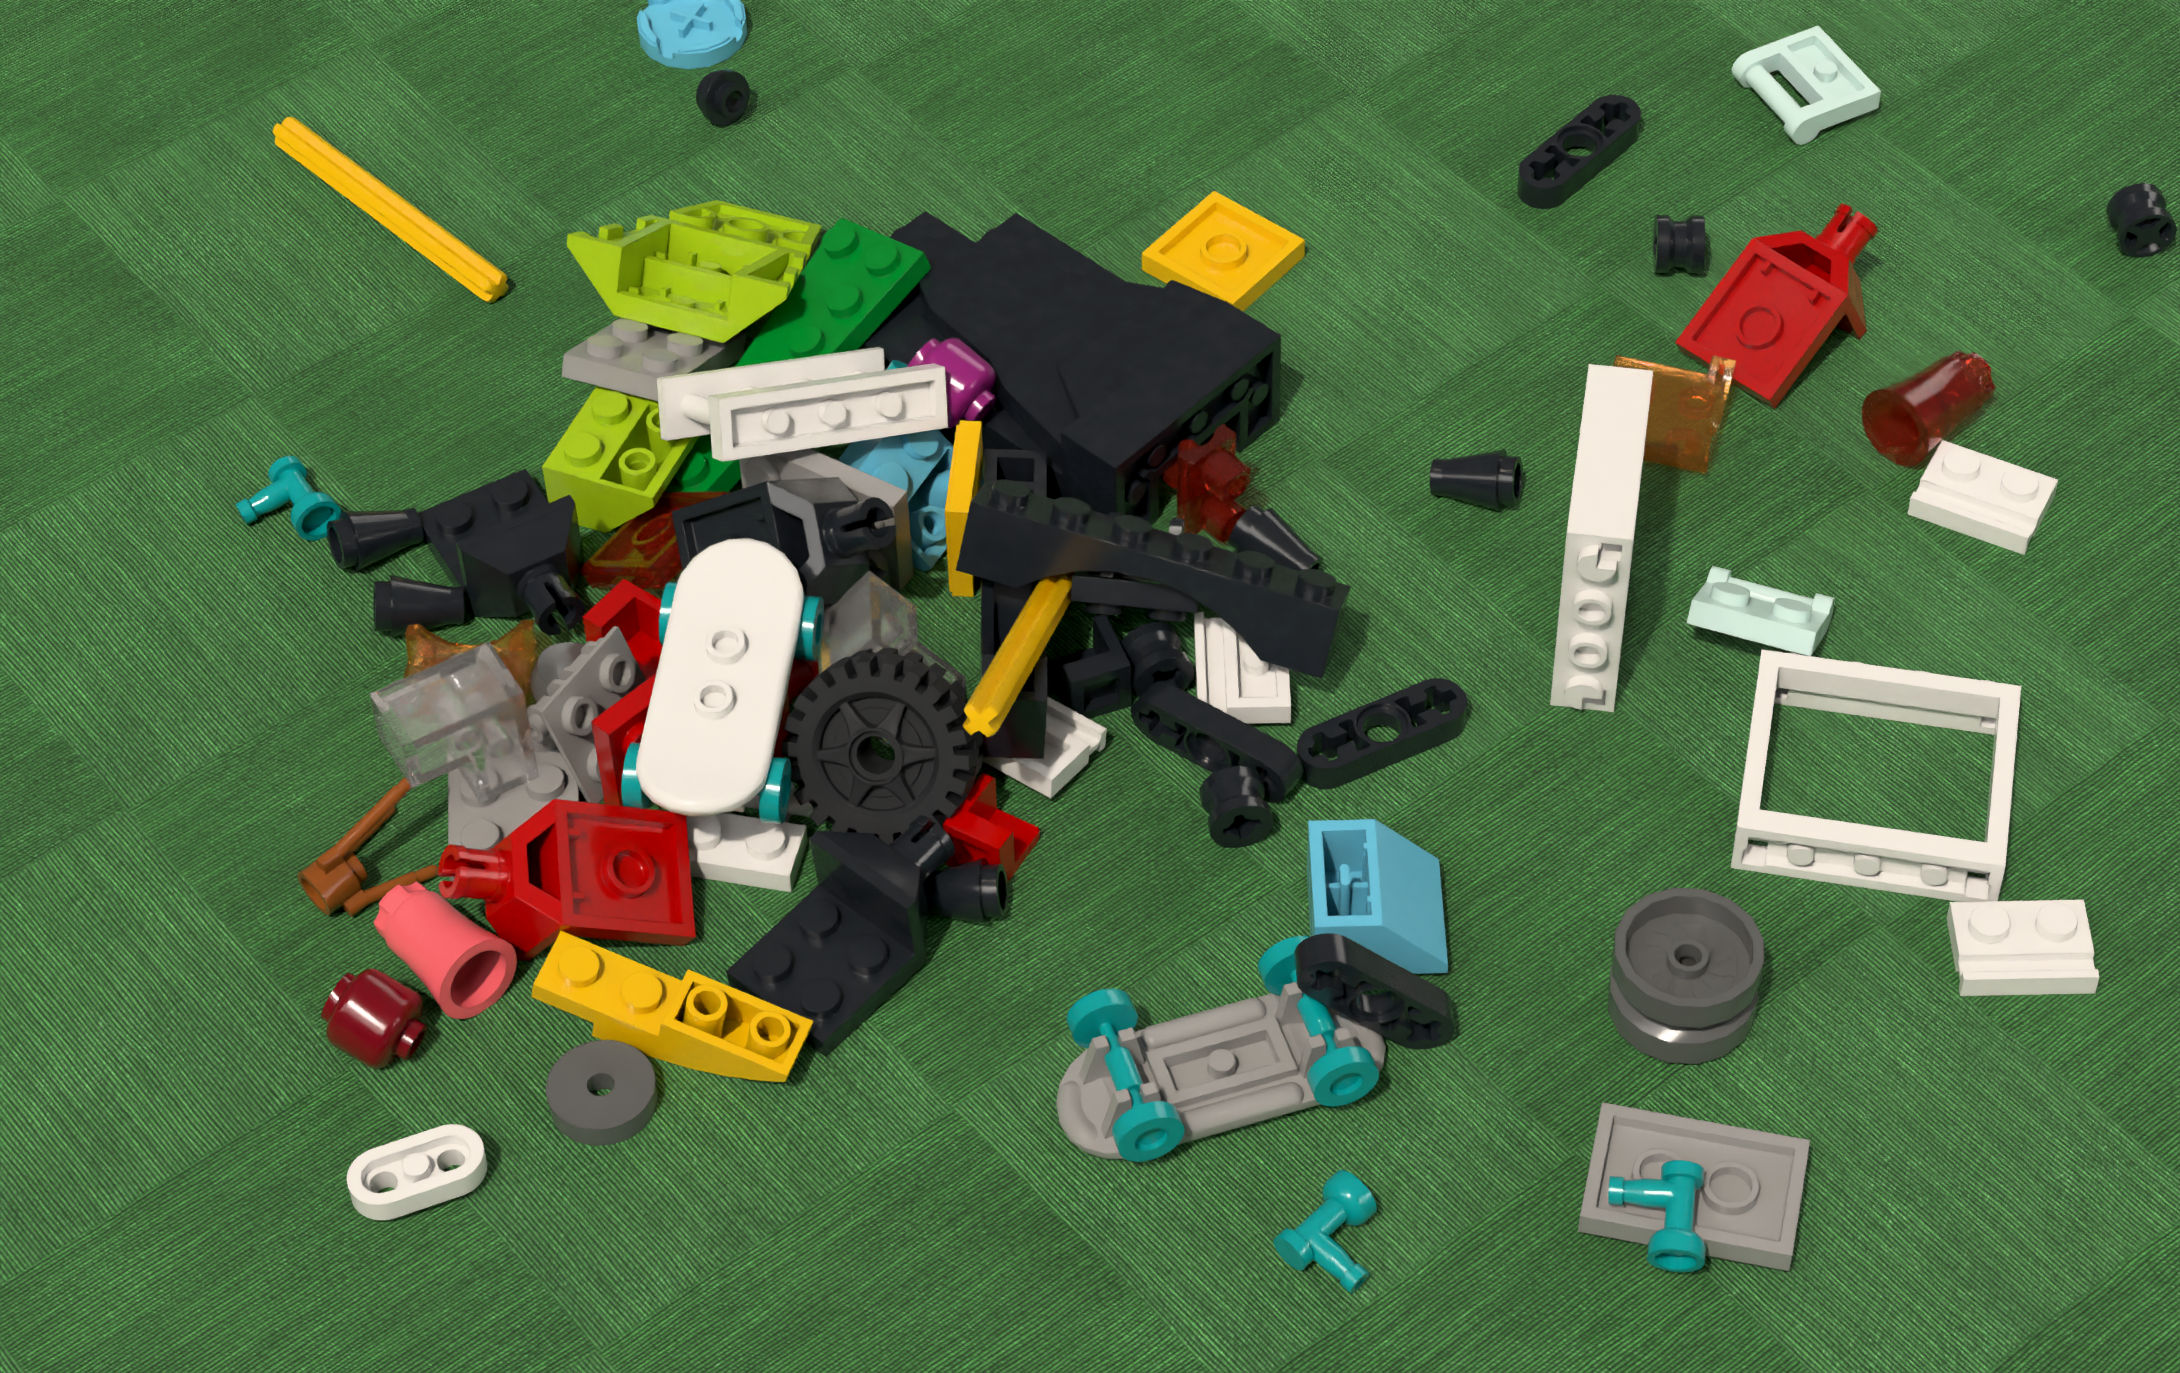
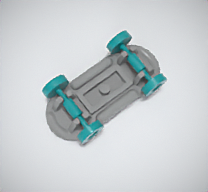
M1310 936L1290 937L1274 944L1259 960L1258 971L1266 989L1271 993L1268 995L1248 998L1165 1021L1135 1032L1133 1029L1137 1024L1138 1015L1130 996L1125 991L1102 989L1079 999L1068 1011L1066 1022L1074 1042L1088 1049L1069 1065L1059 1083L1056 1100L1059 1123L1070 1142L1085 1153L1104 1159H1126L1134 1162L1152 1160L1165 1155L1177 1145L1320 1104L1331 1107L1342 1106L1362 1098L1376 1085L1379 1073L1383 1068L1386 1051L1383 1035L1313 999L1298 988L1294 951L1300 942Z

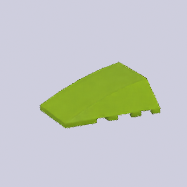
M714 200L670 210L669 219L654 215L637 218L636 229L623 232L624 226L613 223L600 226L598 238L590 236L589 233L583 231L569 233L567 236V247L614 316L724 343L787 299L821 237L822 225Z

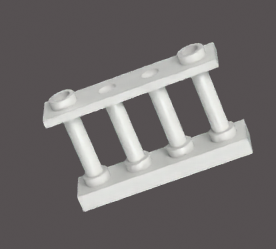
M880 347L657 378L661 439L667 441L711 434L712 458L722 462L948 428L945 367L932 363L885 370L884 349Z

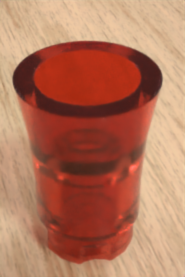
M1956 351L1950 356L1937 359L1921 371L1895 384L1873 391L1865 398L1862 406V422L1870 442L1880 454L1897 465L1909 467L1919 464L1943 438L1961 423L1975 415L1982 405L1993 397L1996 386L1991 378V367L1984 358L1975 352L1966 354Z

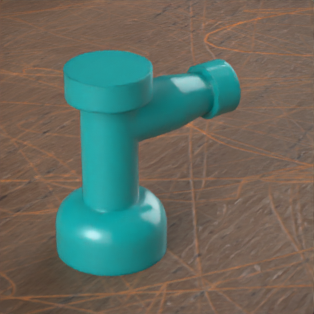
M285 456L276 460L268 471V478L272 484L261 489L249 500L245 498L235 504L244 522L249 525L258 520L257 516L274 511L291 501L294 505L290 515L291 523L298 535L309 541L327 537L328 521L339 519L342 511L329 494L313 491L306 480L307 470L305 466L295 456Z
M1685 1160L1668 1161L1661 1167V1179L1625 1180V1177L1610 1176L1608 1190L1609 1205H1623L1626 1202L1643 1207L1665 1208L1664 1229L1655 1232L1648 1242L1647 1261L1656 1268L1671 1272H1692L1701 1269L1705 1264V1243L1697 1233L1693 1232L1695 1191L1703 1186L1704 1168L1697 1163Z
M1338 1170L1323 1186L1322 1195L1324 1203L1294 1230L1285 1228L1274 1238L1273 1242L1279 1255L1294 1269L1301 1271L1314 1260L1325 1271L1341 1280L1340 1285L1352 1294L1363 1285L1370 1273L1359 1263L1355 1264L1345 1250L1330 1235L1343 1223L1350 1226L1362 1225L1376 1213L1377 1205L1369 1189L1356 1176L1348 1171Z

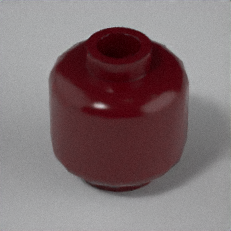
M365 969L357 976L352 973L344 975L331 992L321 1013V1019L328 1023L326 1029L328 1042L373 1069L388 1066L397 1056L408 1061L420 1046L428 1029L427 1025L419 1021L423 1009L421 995L378 969Z

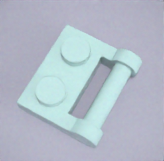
M1819 26L1750 50L1737 58L1732 67V75L1745 88L1752 87L1785 123L1784 131L1799 145L1812 141L1822 129L1878 109L1881 91ZM1779 70L1810 105L1801 108L1770 73Z
M1716 566L1711 567L1706 583L1692 599L1687 624L1806 656L1813 654L1828 630L1835 605L1834 597L1816 593L1813 599L1731 577V570Z

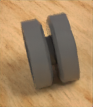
M1670 888L1646 895L1627 909L1615 930L1612 966L1610 968L1608 984V1013L1618 1033L1639 1052L1667 1063L1699 1064L1723 1057L1741 1044L1755 1020L1758 988L1761 984L1764 968V938L1752 916L1729 898L1704 889Z

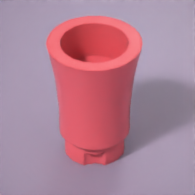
M414 882L407 886L399 884L387 892L379 902V913L374 920L376 931L386 940L389 949L405 962L424 983L447 1016L454 1019L474 1017L496 1003L505 993L514 977L517 966L516 952L509 942L481 928L454 908L440 894L428 890L419 882Z

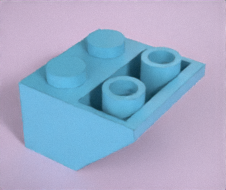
M938 429L852 442L838 461L907 491L913 567L924 572L932 569L947 548L945 505L953 454L952 444Z
M1376 819L1308 821L1307 885L1310 935L1332 933L1345 936L1413 974L1447 973L1448 958L1439 859Z

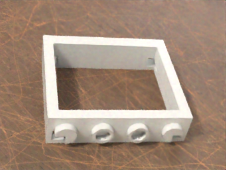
M1589 364L1566 534L1550 705L1572 707L1579 710L1589 709L1614 712L1653 371Z
M1761 650L1731 868L1957 902L1998 901L2006 867L2021 686L1989 680L1933 674L1925 671L1869 665L1861 662H1847L1796 653ZM1774 704L1994 735L1985 842L1760 810ZM1748 839L1768 842L1767 846L1748 844ZM1968 872L1986 874L1985 878L1967 876Z

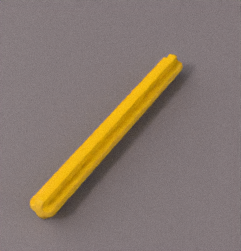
M286 117L282 124L276 123L272 131L276 136L275 145L487 303H494L499 296L506 295L509 286L506 284L507 275L298 119Z
M1075 572L1044 577L1039 580L963 709L968 716L963 727L970 735L980 731L989 738L995 735L1001 727L1071 602L1072 577Z

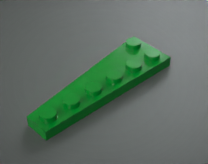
M841 217L824 234L821 245L800 273L787 299L777 306L735 367L858 350L930 271L931 266L925 253ZM711 434L701 435L660 499L680 509L727 494L741 479L739 459L722 462L712 458Z

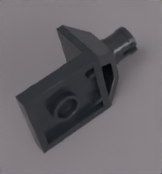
M523 469L418 513L423 526V540L453 586L463 587L464 603L473 617H516L531 611L535 617L536 624L547 635L561 634L560 627L551 615V612L558 614L568 631L574 628L582 619L585 606L581 598L573 590L584 574L586 567L576 505L570 495L549 503L528 471Z
M839 477L765 481L671 511L683 571L696 555L711 545L727 539L750 538L766 542L784 553L798 571L804 595L822 597L824 606L852 604L862 601L870 564L868 550H878L889 546L896 534V525L876 530L872 528L876 522L894 518L888 504L876 497L858 502Z
M923 815L913 820L909 828L893 843L888 845L871 833L817 831L809 838L818 886L726 971L729 986L812 1020V1028L805 1042L824 1057H827L927 961L928 905L924 883L942 863L948 862L955 855V846L949 835L937 823L926 833L925 830L931 826V819Z

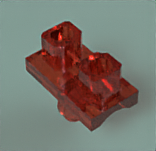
M1224 424L1215 429L1213 438L1203 446L1197 445L1193 440L1189 439L1181 441L1178 446V461L1161 475L1167 485L1177 489V518L1185 519L1184 533L1198 534L1205 529L1221 543L1228 541L1235 524L1248 510L1235 498L1244 493L1246 487L1250 484L1251 468L1236 457V433Z

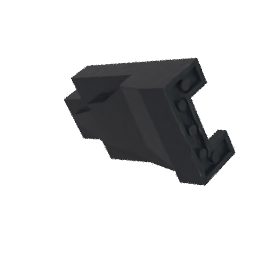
M926 211L907 225L895 230L889 237L924 252L931 269L858 350L875 347L883 348L886 370L892 360H898L908 365L917 352L934 338L939 342L949 338H958L989 363L996 373L994 386L990 392L997 399L991 410L981 420L983 462L985 449L1046 451V497L1048 498L1068 497L1078 499L1087 503L1092 511L1109 515L1110 512H1120L1123 515L1142 518L1153 525L1159 520V476L1221 426L1222 442L1238 453H1241L1279 422L1281 335L1227 301L1174 280L1168 282L1163 288L1126 282L1017 213L998 227L987 231L976 243ZM956 427L952 429L943 428L940 432L947 440L954 444Z

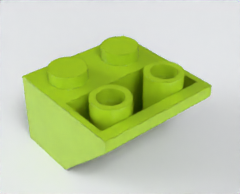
M596 386L542 466L548 502L551 503L570 495L575 501L579 526L607 533L656 505L700 436L663 440L661 439L659 403L657 401Z

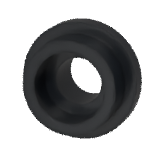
M730 69L713 71L707 74L699 83L696 92V102L704 117L719 126H727L736 122L745 112L750 97V89L745 77Z

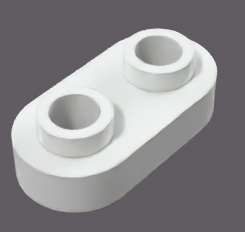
M448 1124L370 1149L358 1156L348 1170L347 1185L355 1209L367 1218L390 1220L465 1195L478 1187L486 1175L487 1159L483 1142L474 1130L463 1125ZM460 1165L456 1169L444 1172V1169L449 1166ZM383 1188H395L394 1190L388 1192L377 1193Z

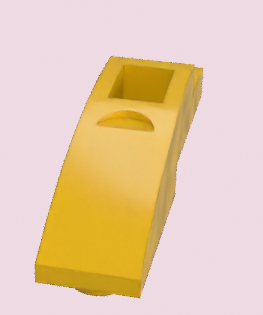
M560 931L536 977L531 995L534 999L594 1023L592 1036L598 1039L620 1041L637 1048L646 1056L690 1069L756 1081L786 1082L813 1024V1021L689 969L683 980H679L563 931Z

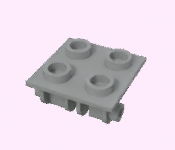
M616 626L604 638H599L596 642L588 641L585 643L577 659L570 666L564 667L560 671L559 679L552 680L547 686L549 696L543 695L535 705H530L524 712L525 721L522 724L524 733L530 739L536 742L543 741L545 737L554 740L584 798L590 803H599L604 797L591 721L646 681L622 632Z

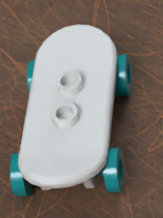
M750 538L727 539L707 547L690 561L681 573L677 583L668 582L666 584L659 615V639L663 647L641 743L631 742L626 752L621 788L623 806L647 809L651 800L669 812L687 816H714L730 811L744 812L745 804L750 802L756 795H759L760 821L772 824L784 823L791 791V762L789 758L773 757L793 659L795 657L796 660L816 662L819 657L824 630V600L822 597L804 595L797 569L784 553L770 544Z

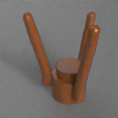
M411 770L332 848L297 874L299 883L306 895L324 914L329 916L342 906L347 914L353 917L369 904L381 900L387 892L399 884L407 886L414 882L422 883L438 876V866L430 865L363 891L360 884L368 879V875L361 862L353 854L395 813V805L421 779L419 770Z

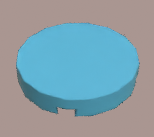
M648 0V7L643 12L640 9L637 16L641 48L651 59L674 68H704L725 61L742 48L748 34L744 4L740 0Z

